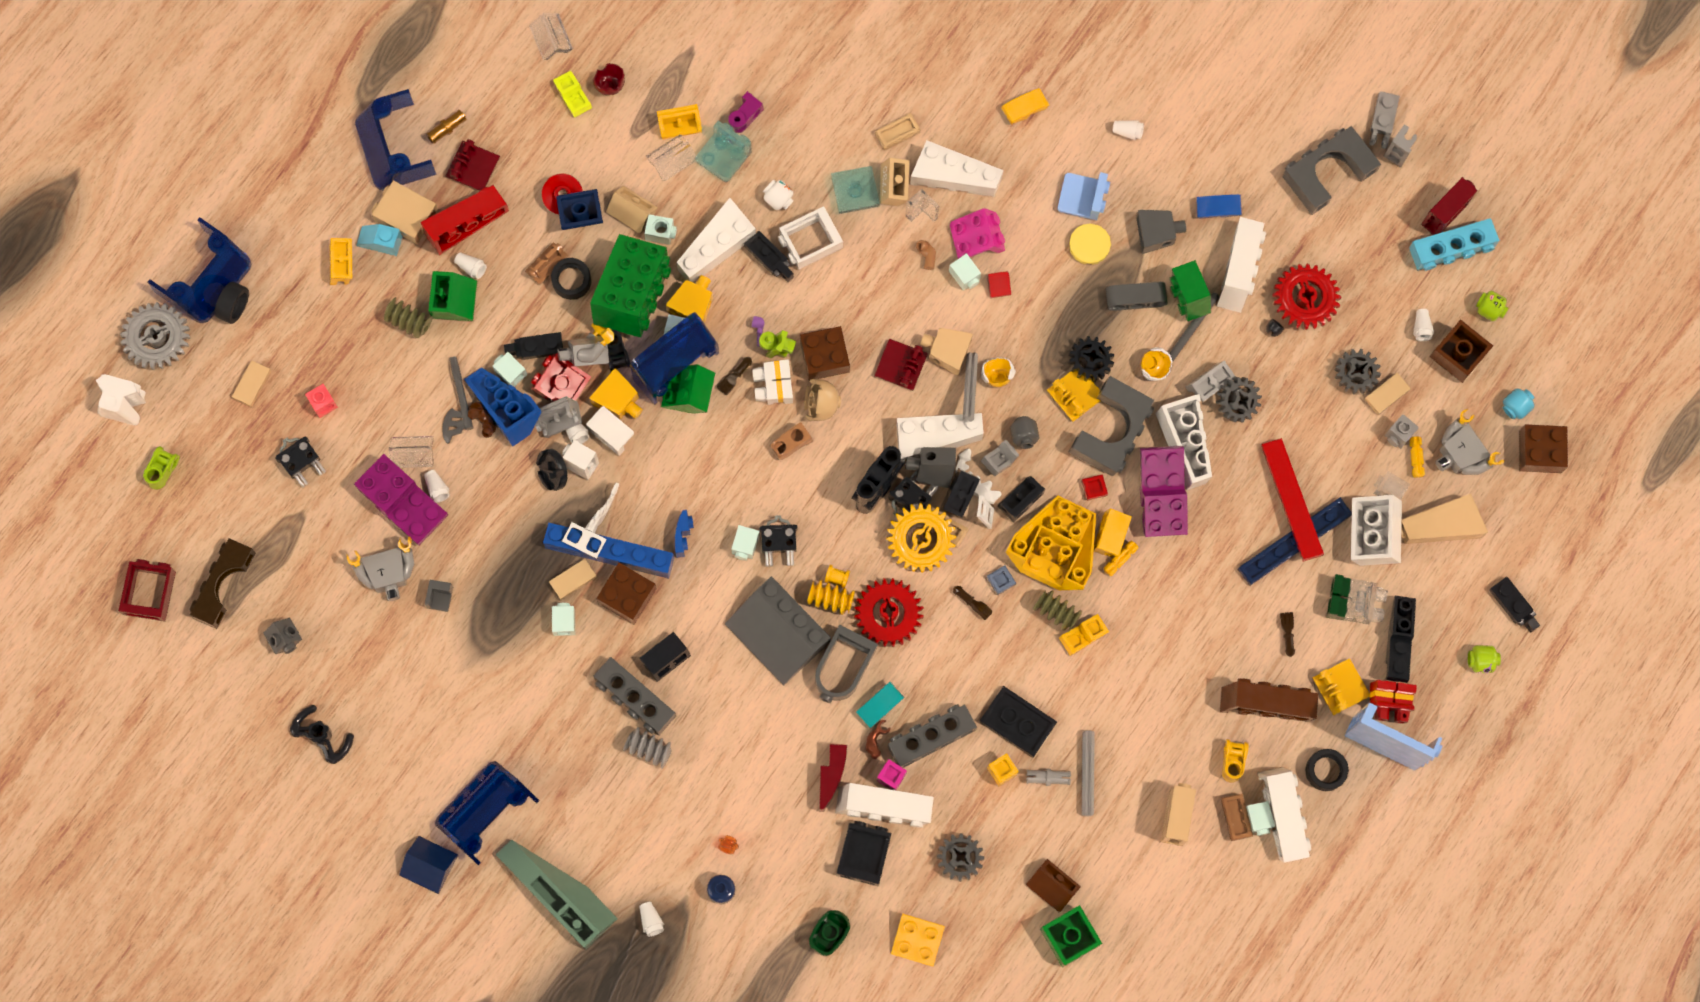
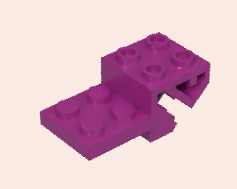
M1184 447L1140 448V504L1144 507L1142 525L1145 537L1188 535Z
M385 454L354 483L355 487L368 500L374 503L375 507L384 516L391 520L407 536L411 537L418 546L448 517V513L422 491L415 481Z

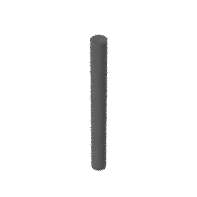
M1215 292L1211 294V308L1220 297ZM1206 315L1196 318L1190 323L1169 353L1172 361L1176 359Z

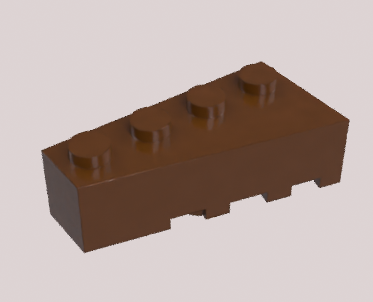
M1239 678L1238 681L1221 687L1220 713H1228L1231 710H1238L1239 715L1257 714V712H1260V717H1277V714H1279L1280 719L1309 722L1317 719L1319 693H1313L1309 688L1294 690L1289 685H1278V687L1271 686L1270 682H1258V684L1251 683L1250 679Z

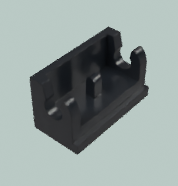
M958 468L941 507L963 518L980 479Z
M1029 476L997 507L1015 522L1044 494L1045 488L1032 476Z
M672 632L641 656L640 660L658 682L691 655L688 648Z

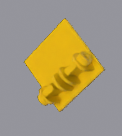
M1071 371L1063 378H1058L1047 389V392L1072 422L1101 401L1097 399L1100 389L1090 378L1087 382L1084 380L1085 376L1083 375L1077 378L1078 371Z
M1350 658L1312 677L1333 716L1370 697L1369 691Z
M902 914L891 954L933 967L945 926Z

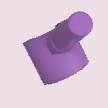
M754 316L752 327L758 329L757 346H760L759 337L763 333L765 322L763 318Z

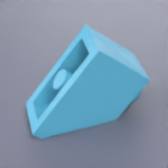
M381 224L366 225L361 228L356 246L397 256L403 237L398 228Z

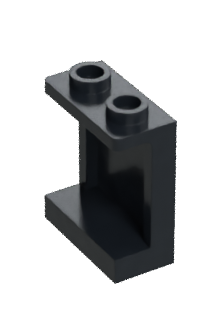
M854 821V824L849 823L836 876L879 887L892 833H889L887 828L875 826V829L866 827L867 823L861 821Z

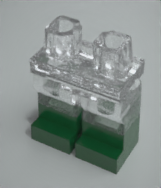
M1335 574L1332 578L1326 618L1368 625L1371 621L1382 622L1385 609L1374 608L1375 601L1385 603L1388 590L1377 587L1378 583L1350 579L1343 575Z

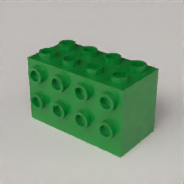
M622 234L618 235L590 302L594 325L641 338L643 331L648 330L650 314H654L656 310L657 297L663 293L664 280L668 279L671 273V267H669L670 256L667 254V247Z

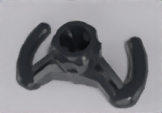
M315 705L304 708L293 720L290 733L296 738L307 737L322 748L326 762L336 764L350 751L354 735L348 733L340 751L334 753L330 742L332 730L322 721H317L309 726H300L301 722L308 715L317 710ZM322 731V732H323V735H322V736H319V735H318L319 732Z

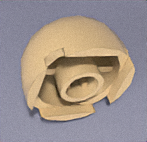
M811 379L809 382H812V385L807 386L804 397V410L809 408V415H806V418L809 421L828 420L836 413L837 408H840L841 397L838 396L837 389L832 383L822 379Z

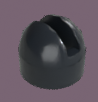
M1271 319L1266 326L1267 333L1273 332L1272 337L1279 336L1285 329L1274 319Z

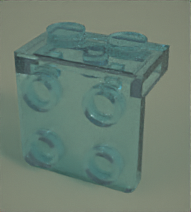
M717 121L713 126V136L697 154L696 162L722 181L729 182L752 153L751 141L746 136L735 133L729 124Z

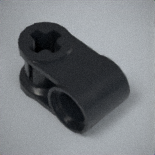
M612 330L614 337L618 339L617 344H607L608 364L611 372L615 368L631 367L627 350L617 330Z

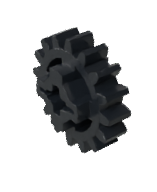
M1087 336L1086 342L1079 339L1078 345L1074 344L1072 346L1073 351L1069 353L1071 359L1068 364L1074 365L1071 369L1072 372H1079L1077 378L1083 375L1086 382L1089 378L1096 382L1097 377L1103 380L1105 374L1109 375L1110 367L1114 365V362L1111 361L1114 358V354L1109 353L1112 348L1111 346H1104L1105 340L1100 343L1098 342V337L1091 341L1090 336Z

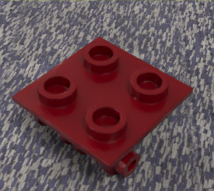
M467 139V141H462L445 177L480 191L486 187L500 155L475 146L474 141Z
M889 338L874 377L914 391L928 353L922 351L923 348L921 346L915 345V347H911Z

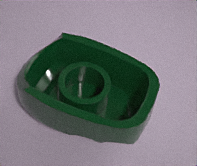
M838 910L827 911L819 919L809 938L810 948L821 956H829L834 953L845 940L851 928L848 917Z

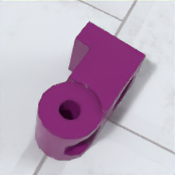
M748 91L742 96L743 105L729 115V127L734 133L745 131L764 110L763 103Z

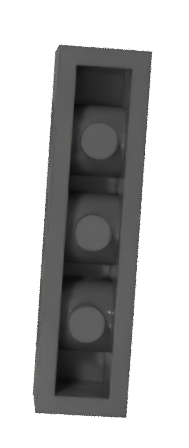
M612 657L595 673V685L603 692L606 690L613 695L611 699L617 705H625L629 709L627 713L635 720L640 718L645 723L643 727L652 735L654 732L660 735L675 719L676 713ZM615 679H621L623 685L621 688L615 689L612 687V682ZM631 693H637L640 697L637 702L631 703L628 701V696ZM647 707H653L656 709V712L653 716L647 717L644 715V710Z
M956 704L947 710V714L943 716L937 714L929 718V723L924 726L917 724L909 729L910 733L904 736L898 734L890 739L891 742L888 744V749L896 764L904 768L976 731L977 726L966 705L959 706V704ZM948 720L954 721L956 728L948 730L945 728L944 723ZM933 730L936 732L937 738L929 740L926 738L925 733ZM907 741H916L918 748L909 750L906 747Z

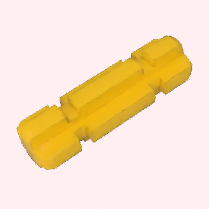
M1415 436L1409 440L1410 447H1412L1410 450L1411 465L1414 467L1412 469V476L1414 478H1421L1425 475V469L1422 467L1424 465L1423 448H1421L1422 438Z
M1132 540L1125 545V549H1121L1120 555L1118 557L1115 556L1111 563L1109 562L1104 567L1105 573L1113 576L1117 572V568L1119 569L1130 558L1131 554L1133 555L1138 550L1137 544Z

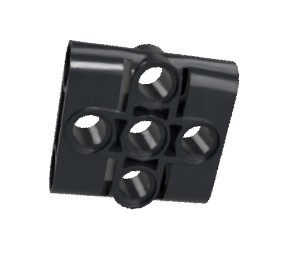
M886 447L859 482L857 490L851 499L856 501V508L860 513H870L886 495L898 477L899 471L905 462L901 459V452L897 447Z

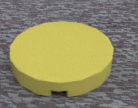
M1084 224L1076 228L1072 233L1069 248L1074 259L1080 263L1098 264L1109 254L1111 247L1110 236L1099 225Z

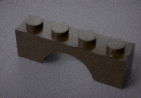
M230 538L220 547V556L217 562L214 561L211 565L208 580L202 583L198 599L194 600L190 606V616L193 619L215 629H218L227 611L219 599V589L222 582L233 573L246 572L256 554L252 548Z

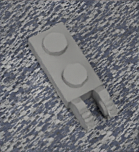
M1382 91L1379 92L1370 130L1369 145L1374 146L1377 140V133L1384 135L1381 144L1382 148H1387L1400 96Z

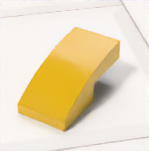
M1040 88L1011 100L1001 108L1010 124H1014L1027 119L1031 114L1047 109L1049 103Z
M1096 614L1070 630L1069 633L1061 635L1059 640L1071 656L1106 635L1109 630L1100 616Z

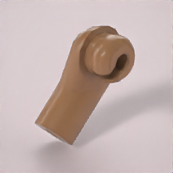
M919 240L916 243V249L925 258L924 269L934 270L936 250L929 242Z

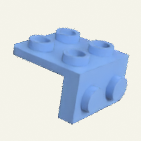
M1100 172L1099 178L1094 179L1067 173L1064 177L1057 208L1058 211L1097 220L1099 212L1104 213L1106 201L1102 199L1104 193L1108 194L1110 182L1107 181L1108 174Z

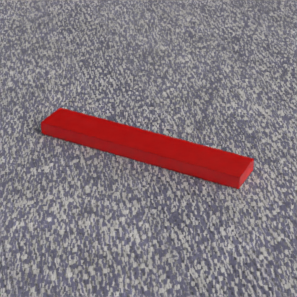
M1282 438L1262 444L1261 448L1302 561L1323 556V549Z

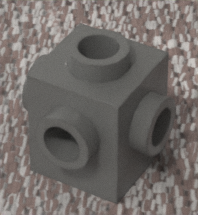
M291 618L273 622L263 632L275 655L283 652L285 654L293 652L297 648L296 645L302 640Z

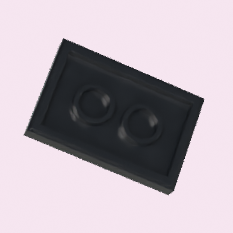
M1005 686L1002 687L979 721L1032 758H1034L1057 724L1056 720Z

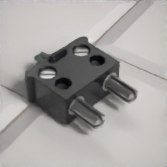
M305 436L301 439H288L287 437L283 440L280 454L275 459L284 466L292 479L296 478L301 487H305L298 475L307 486L308 482L301 474L313 465L319 475H322V472L315 463H317L323 473L326 471L319 462L321 459L309 444L310 440L308 437ZM297 441V442H295L293 445H291L290 447H288L287 449H285V450L283 451V449H284V448L286 447V445H287V442L290 443V442ZM312 453V457L308 458V454Z
M917 471L910 478L906 476L895 490L889 493L888 498L895 510L893 514L896 515L898 513L897 507L901 510L905 508L911 511V504L914 505L915 509H918L920 501L924 502L922 505L923 509H925L931 503V496L937 491L938 486L931 485L925 492L915 484L917 481Z
M776 515L775 519L768 521L766 526L759 527V531L762 533V553H765L766 567H769L768 553H770V567H772V553L786 552L787 566H790L789 552H791V566L794 565L798 526L796 524L790 525V522L782 519L781 515ZM778 519H779L781 522L787 523V525H770V524L776 522ZM768 541L772 543L769 547L765 545ZM787 541H792L793 545L788 546L786 543Z

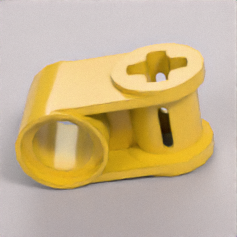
M1226 739L1223 752L1222 776L1227 782L1234 783L1243 775L1248 754V742L1242 744ZM1228 767H1235L1238 770V775H1231L1228 772Z

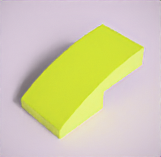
M572 71L553 80L574 118L592 109L591 103L582 91Z

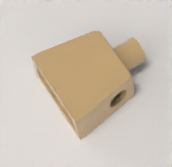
M939 328L936 337L924 333L920 345L931 349L929 354L930 361L958 376L973 334Z

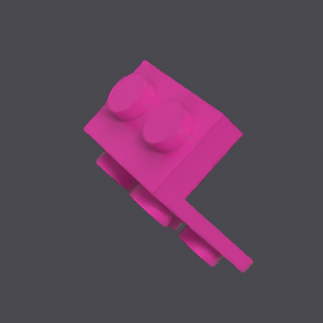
M983 208L950 223L958 259L965 254H968L971 258L988 250L996 253L1006 251L1004 247L1005 238L999 227L1000 218L996 212Z

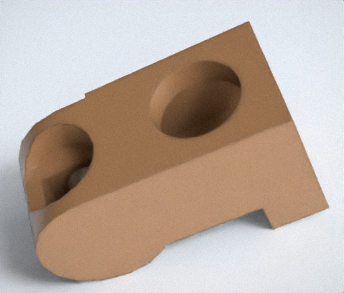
M800 422L782 434L770 447L777 457L783 460L801 447L813 442V439Z

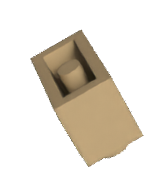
M889 158L881 163L880 204L900 206L908 201L909 160Z

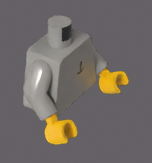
M592 323L591 326L595 330L593 333H589L586 338L569 340L568 348L558 349L559 361L570 360L574 366L609 363L607 344L614 340V333L610 328Z
M1469 409L1463 410L1460 418L1451 423L1441 440L1443 446L1439 449L1443 457L1436 460V465L1441 471L1451 467L1456 474L1462 472L1464 475H1479L1491 469L1493 465H1502L1504 463V460L1495 461V457L1501 453L1494 452L1490 455L1469 423L1465 425V422H1470L1474 419V415L1470 419L1465 418L1464 413Z
M409 536L407 545L401 542L400 537L398 548L361 558L362 562H359L360 556L356 550H354L357 555L356 559L351 560L348 554L346 555L347 561L353 565L352 568L358 579L369 589H375L377 593L385 592L388 601H395L400 598L398 588L407 585L406 580L411 577L414 567L413 552L410 548L412 539Z

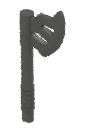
M456 356L449 359L461 411H455L452 408L444 418L442 433L447 444L451 442L453 436L462 434L463 429H473L472 419L468 417L469 408ZM452 418H463V420L452 421ZM449 427H457V429L449 430Z

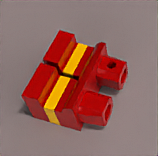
M1384 680L1371 682L1370 703L1378 706L1374 713L1375 720L1388 721L1389 711L1395 712V723H1408L1410 712L1415 710L1413 697L1416 694L1417 685Z

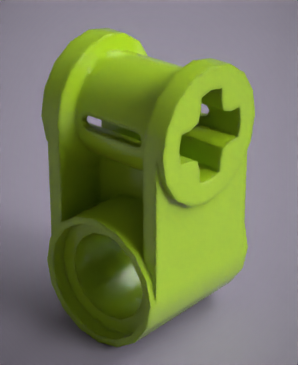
M160 446L156 448L143 473V477L149 487L158 490L166 485L171 473L178 465L180 459L178 454L168 453ZM154 474H160L156 481H150Z

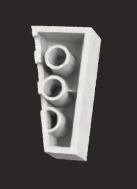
M1283 767L1258 772L1259 780L1264 779L1263 797L1266 801H1269L1276 830H1273V836L1279 860L1285 863L1310 857L1311 843L1309 838L1305 836L1304 830L1307 829V824L1304 816L1301 817L1300 808L1303 805L1301 797L1297 795L1295 788L1298 786L1296 774Z

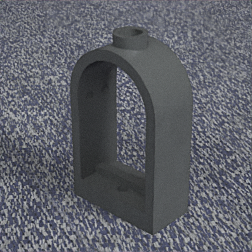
M839 625L816 669L815 682L818 691L821 693L819 698L831 704L832 700L841 701L850 697L860 683L878 648V644ZM840 640L868 655L851 687L844 692L833 693L824 688L820 681V674L837 641Z

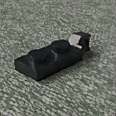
M760 231L744 244V247L772 275L774 274L776 277L781 275L787 282L794 278V273L788 268L790 266L788 258Z
M561 332L514 339L515 343L504 345L505 354L509 352L511 355H516L517 359L522 358V360L547 357L548 355L552 356L558 353V349L563 348Z
M1507 576L1489 589L1490 593L1515 624L1525 625L1530 633L1540 626L1534 618L1536 616V613L1533 611L1534 609Z

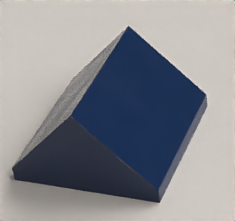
M597 189L556 196L562 230L603 223Z
M418 836L405 854L399 876L439 894L458 854Z

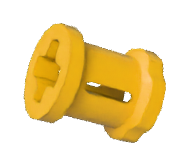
M829 565L824 583L838 584L844 589L850 571H842L833 568V565Z

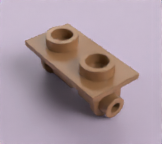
M553 242L525 272L541 285L551 275L553 267L569 255L563 251V247L559 243L555 244Z

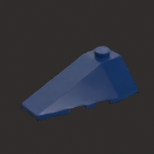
M480 368L464 379L512 447L531 434L542 411L529 395L521 393L514 386L504 383L500 378L483 368Z

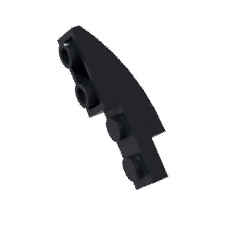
M1394 596L1386 652V680L1408 683L1410 679L1416 598Z

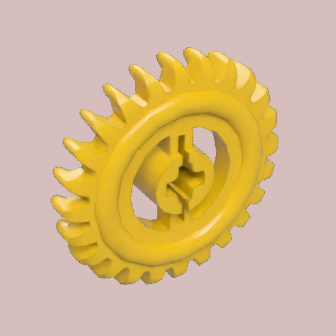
M921 502L918 509H915L913 504L910 505L911 511L902 508L904 515L896 513L898 522L891 520L890 523L894 528L887 529L889 533L893 534V536L886 538V540L893 542L888 546V549H895L891 556H899L897 564L905 561L904 569L912 565L913 572H915L917 567H920L921 573L924 572L925 567L932 571L933 564L940 568L939 561L947 562L945 554L952 555L953 553L949 548L956 547L954 543L950 542V540L957 538L956 535L950 534L955 530V527H948L952 519L944 520L946 512L939 515V507L931 511L930 503L926 509H923ZM916 523H925L923 527H918L912 532V542L914 544L910 549L906 543L907 531ZM933 527L937 533L936 545L926 553H918L920 548H925L930 544V530ZM925 531L926 540H921L918 543L916 535H921Z

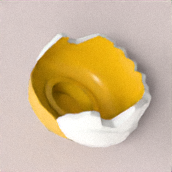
M1160 347L1152 348L1146 352L1140 362L1143 376L1151 381L1165 379L1171 371L1170 368L1173 362L1171 355Z
M997 357L996 359L987 360L983 364L981 378L993 387H1003L1010 382L1016 371L1009 359Z

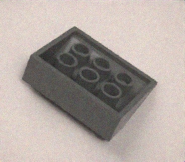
M772 576L725 623L734 635L783 686L831 642V637Z

